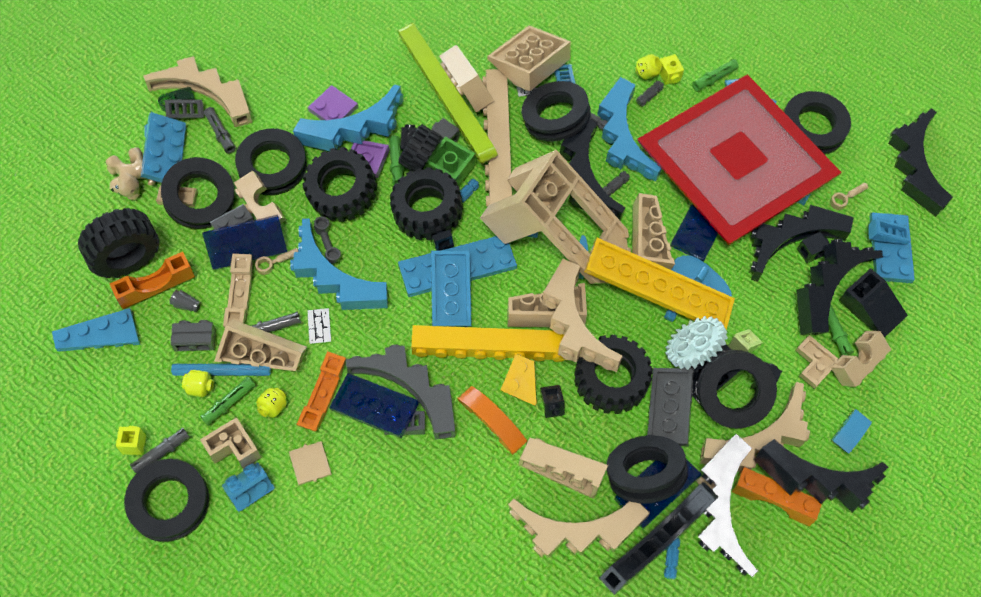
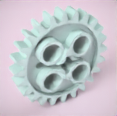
M704 316L702 320L696 318L695 322L690 320L689 325L683 324L681 330L676 329L677 334L671 335L673 339L667 341L669 345L666 346V354L670 362L675 367L679 366L680 369L685 367L688 370L691 365L695 369L699 363L703 366L704 361L711 362L710 357H717L716 352L723 350L721 346L726 345L724 340L728 339L727 331L722 322H719L717 318L713 319L712 316L708 319Z

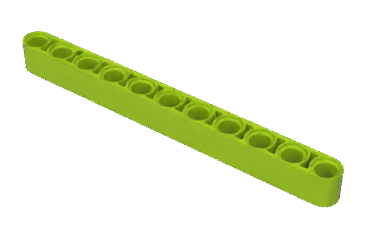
M412 22L399 29L398 33L456 126L460 129L472 151L476 153L480 163L483 164L498 156L492 142L414 23Z

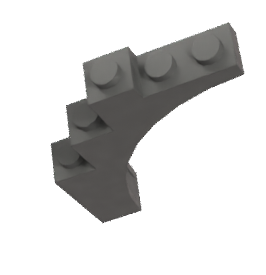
M391 345L385 348V355L373 354L370 357L354 356L346 359L348 374L379 376L393 381L413 395L427 413L432 424L435 440L455 437L450 386L437 384L429 387L427 365L415 364L407 367L405 346Z

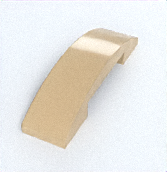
M232 254L230 269L232 275L223 327L232 319L245 324L252 279V255Z

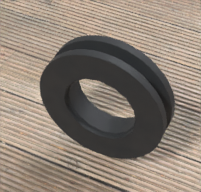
M568 81L550 82L536 88L526 97L522 105V116L527 131L533 137L543 141H560L576 135L587 125L591 115L589 100L585 90L581 86ZM562 102L573 106L571 111L561 118L550 120L540 117L541 112L551 104Z
M819 91L800 93L787 103L784 113L825 155L836 151L843 144L851 128V117L847 108L837 98ZM805 112L819 113L828 119L832 126V131L827 134L811 133L801 125L799 115Z
M270 128L252 133L241 142L235 155V164L240 178L251 171H254L260 177L267 188L261 195H279L288 192L301 182L304 173H306L307 161L302 143L296 136L282 129ZM268 150H280L290 158L289 163L283 170L273 174H263L256 171L253 167L254 160L258 155Z
M193 157L177 162L166 172L161 183V197L167 214L175 222L187 228L205 229L212 227L211 221L231 211L234 204V185L227 170L219 163L207 158ZM192 178H203L215 185L218 194L216 200L211 205L205 208L194 209L187 207L181 202L178 196L180 187L184 182Z
M728 350L717 354V357H712L711 362H707L703 366L698 376L697 396L702 408L714 421L725 427L746 428L757 424L768 415L776 400L777 384L772 370L763 360L747 351ZM741 369L748 371L756 383V392L749 404L741 408L733 409L724 406L717 397V385L721 377L730 370Z
M648 435L627 440L611 452L606 463L608 465L607 473L610 486L614 493L620 498L634 503H654L665 500L676 494L684 486L688 478V467L683 448L674 440L662 436ZM654 460L667 465L660 473L649 477H636L628 473L631 467L642 461Z
M162 459L146 465L135 474L126 489L124 508L130 523L143 536L158 542L176 541L191 534L204 520L209 507V490L200 473L192 465L177 459ZM166 481H178L185 485L188 492V501L181 513L167 520H158L150 516L146 503L153 488Z

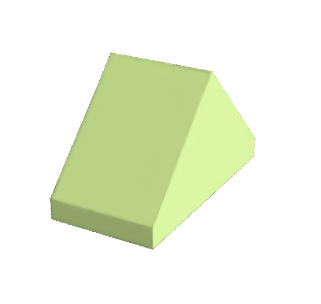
M748 329L737 333L729 347L732 350H743L752 353L763 342Z

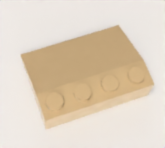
M527 26L488 55L487 59L516 86L531 91L570 60L571 41L535 27Z

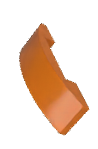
M327 351L320 368L321 373L307 406H304L296 424L297 426L314 432L317 431L338 387L346 357Z
M471 386L457 398L470 413L473 412L499 438V442L512 455L527 443V439L504 412L475 387Z

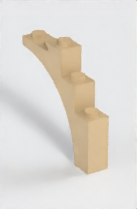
M194 56L178 60L177 67L143 75L149 91L160 89L191 90L213 99L223 107L231 117L235 127L252 123L239 79L221 84L217 69L213 68L199 72Z
M562 259L544 290L542 304L548 308L556 309L551 318L550 329L558 334H564L559 345L558 355L577 362L579 357H582L588 362H594L607 370L617 372L622 355L607 348L598 341L586 328L578 314L575 304L574 287L579 278L580 265Z
M796 382L790 390L788 403L776 422L755 435L741 438L752 449L741 462L737 472H740L743 467L750 470L755 468L756 462L753 459L761 448L773 439L782 446L788 444L796 447H801L805 441H808L810 436V430L807 429L808 422L802 421L804 410L801 409V406L806 397V391H803V383ZM706 438L702 444L700 464L707 465L729 440Z
M515 499L508 504L509 514L516 521L520 519L525 524L524 529L531 536L536 535L532 540L533 550L540 557L544 555L547 559L565 541L567 542L566 547L573 554L577 552L581 556L597 538L600 539L599 544L606 551L611 550L614 553L649 516V512L640 503L628 502L624 507L607 517L589 522L569 523L541 517L526 509Z

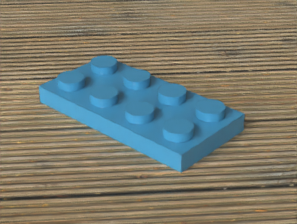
M150 112L141 177L162 183L166 172L174 164L182 160L185 122Z
M872 212L869 216L870 223L875 218L909 227L908 215ZM911 239L909 244L871 240L874 250H882L883 258L873 260L874 271L885 281L913 283L915 278Z
M431 251L432 326L471 327L470 251Z

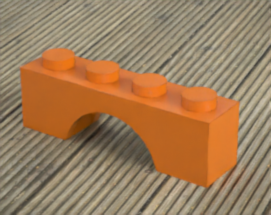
M182 251L165 259L161 268L148 276L139 278L126 276L110 283V286L121 308L125 309L195 276Z
M743 467L739 472L732 489L733 493L748 500H761L772 503L786 511L791 519L807 526H811L817 520L822 506L814 497L798 490L790 496L775 480L746 467Z

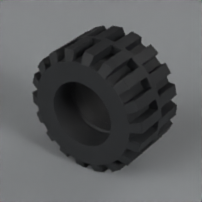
M423 124L418 126L401 153L398 163L412 172H415L418 168L423 169L440 142L441 136Z

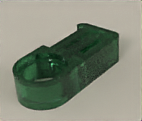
M186 87L162 94L158 98V104L161 110L166 112L165 105L162 104L165 100H195L191 87Z

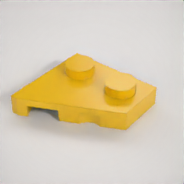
M516 354L501 387V391L536 406L535 361Z

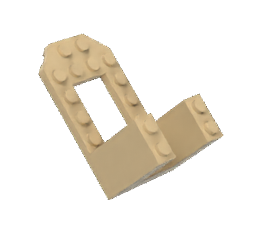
M557 150L516 167L507 181L517 193L490 204L480 219L504 244L542 231L570 262L580 265V273L590 284H607V282L584 272L590 253L555 215L570 194L603 230L599 237L600 239L631 252V248H628L627 238H629L628 229Z

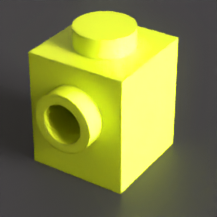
M676 54L661 58L662 69L660 76L665 85L681 81L684 69Z
M137 426L119 427L116 448L124 455H143L146 434Z

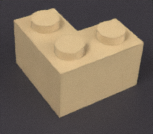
M237 417L200 439L214 463L234 453L244 469L247 465L261 458L257 448Z

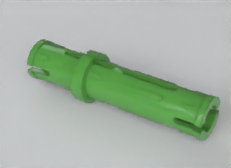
M732 59L712 72H706L703 77L692 83L693 88L696 91H700L708 85H713L718 79L738 69V62Z
M394 135L391 138L389 137L390 172H392L393 185L398 184V180L403 176L404 166L398 163L401 155L400 137Z
M830 304L828 323L833 335L832 339L837 343L841 355H848L847 352L851 355L854 353V350L847 339L848 334L843 330Z
M246 377L245 380L221 400H216L213 403L214 405L200 416L201 419L209 426L220 415H225L227 409L252 388L256 387V385L249 377Z

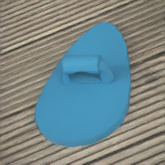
M684 255L674 260L675 265L671 269L672 271L732 296L726 282L700 259Z

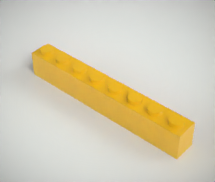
M413 325L412 355L418 357L435 355L439 358L455 356L456 358L475 357L476 359H485L490 357L504 360L505 358H514L516 354L535 361L553 360L555 362H563L566 360L558 355L559 345L564 334H558L554 330Z

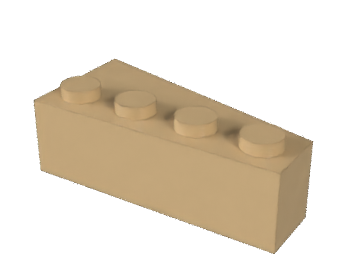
M457 45L439 56L443 61L440 63L460 95L466 96L476 113L494 101L479 75Z
M639 193L633 203L632 253L671 270L675 262L670 253V243H668L666 238V228L662 223V213L658 198L655 195Z
M580 283L574 287V297L578 314L585 325L587 318L585 283ZM530 293L508 298L507 308L508 327H550L551 318L556 309L548 308L542 304L543 293L535 295Z
M232 319L225 326L214 361H226L232 364H251V366L257 367L267 366L274 369L296 371L302 363L307 347Z
M529 438L519 460L520 466L594 499L608 465L547 444L538 438Z

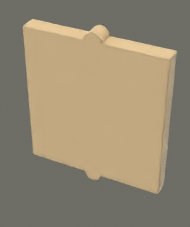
M322 441L308 446L305 444L302 448L289 451L298 485L311 481L317 482L318 479L332 475Z

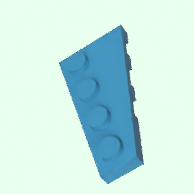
M130 308L52 331L55 349L58 352L84 350L88 347L96 349L112 345L115 347L123 346L124 344L140 345L133 313Z

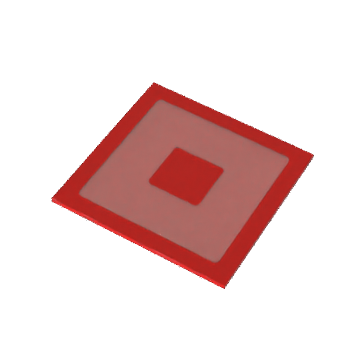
M748 74L637 139L639 144L728 245H731L842 173Z

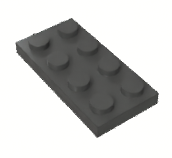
M653 368L647 436L666 437L674 440L680 446L689 447L693 368L688 370L686 368Z

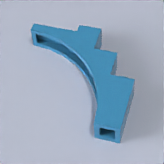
M620 77L599 105L597 114L603 120L608 121L603 128L602 139L607 143L613 144L608 151L606 162L619 169L626 165L629 169L637 171L645 178L656 182L659 178L661 167L640 150L628 128L626 111L627 105L634 94L635 84Z
M393 85L379 102L352 116L333 120H308L300 118L293 130L294 136L300 140L302 145L330 151L332 148L338 149L342 145L343 140L363 144L365 138H368L370 132L389 137L392 130L396 128L394 116L399 104L403 101L401 87Z
M310 218L302 219V226H299V237H302V242L298 243L299 252H294V259L290 260L291 271L295 272L296 278L313 277V285L317 287L318 293H336L337 303H340L342 310L388 308L386 282H370L357 279L334 267L321 254L314 242Z

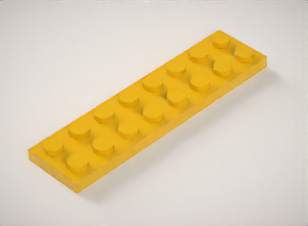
M598 237L595 239L584 270L585 273L694 321L696 318L702 320L704 316L707 319L711 316L713 319L717 318L727 330L735 298Z

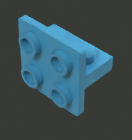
M259 463L247 465L243 472L237 476H230L222 485L238 512L275 489Z

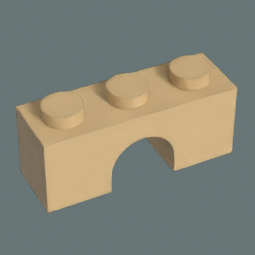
M251 171L234 182L237 187L235 189L237 195L241 199H245L247 203L245 207L250 214L253 213L257 218L254 221L260 230L264 229L269 232L286 221L283 213L274 202L266 206L259 205L258 197L267 188L257 173Z
M865 331L855 342L859 350L858 358L857 356L842 355L831 366L842 386L856 387L861 384L862 380L889 353L891 348L881 331Z

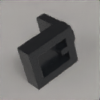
M406 124L405 127L400 129V147L402 150H404L416 131L415 125Z
M450 229L432 235V242L436 251L454 247Z
M560 385L541 387L540 394L544 405L545 417L565 415V401Z

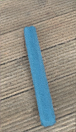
M172 364L171 366L172 375H185L190 370L206 371L210 375L271 374L270 367L251 366V364Z

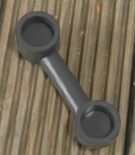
M323 216L317 217L314 221V230L321 236L326 250L325 258L330 263H336L340 260L341 253L338 248L332 247L328 236L329 220Z

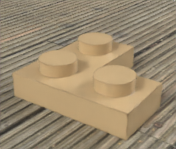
M810 335L796 349L801 356L810 362L800 374V377L815 389L832 371L831 366L838 358Z

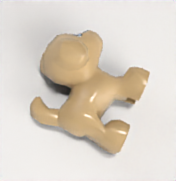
M135 147L128 151L131 164L122 163L114 155L105 161L110 174H119L118 177L110 182V190L130 200H136L140 195L139 181L137 179H145L141 177L143 154L139 148ZM148 179V185L152 186L155 184L156 181Z

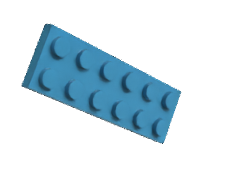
M497 236L441 250L470 251V281L517 269L509 243L504 244ZM431 253L398 262L408 297L431 292Z

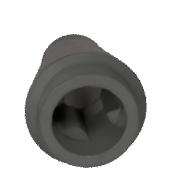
M175 290L169 302L174 308L194 312L198 311L201 304L200 301L183 290Z

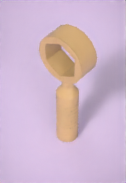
M862 183L850 190L847 195L835 193L830 200L831 207L836 210L844 209L848 203V198H853L868 189V185ZM835 199L843 200V204L836 203Z
M295 248L278 255L272 261L268 257L258 258L255 262L257 272L261 275L271 273L274 263H281L294 257V252H299L298 249ZM269 263L268 268L264 270L259 268V264Z

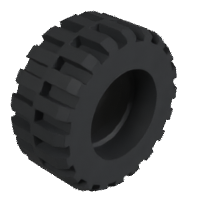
M341 147L340 150L332 148L329 152L324 151L320 153L321 156L315 157L312 160L313 163L308 164L306 168L307 173H304L303 189L308 201L320 216L327 217L331 221L338 219L339 222L346 221V218L350 220L355 219L357 214L361 216L365 213L364 209H369L372 205L370 201L375 200V191H377L376 177L369 162L361 153L358 154L353 149L348 151L344 147ZM340 174L356 176L354 185L346 193L338 196L325 194L327 184L335 176Z
M426 167L424 170L418 168L415 172L410 171L406 173L405 177L402 176L398 180V184L396 183L392 188L390 206L394 220L399 229L404 233L406 232V235L413 238L415 236L418 240H422V238L432 240V235L440 231L450 229L451 232L452 227L455 228L459 223L458 220L462 217L463 203L460 188L456 180L447 172L443 173V170L437 168L433 170L430 167ZM434 196L443 200L438 207L430 211L420 212L411 208L418 199Z
M123 208V210L115 209L113 212L104 213L99 218L96 217L91 224L88 223L85 226V230H82L78 239L79 251L89 270L95 275L104 278H118L121 275L126 276L130 272H136L140 267L147 265L150 259L152 260L155 257L160 244L159 236L147 215L139 210H131L130 208Z
M604 335L600 336L598 340L607 348L622 355L620 364L628 370L631 376L630 383L623 387H610L602 383L595 373V367L599 364L588 362L582 357H579L574 373L575 386L578 387L577 392L581 397L584 395V402L587 405L593 404V409L597 411L600 408L607 414H610V411H614L615 414H621L623 409L628 412L632 410L633 406H638L651 384V376L653 374V369L650 366L651 360L648 356L645 357L646 351L643 347L639 349L637 347L638 343L634 340L632 342L628 341V337L622 336V338H617V335H610V338H607Z

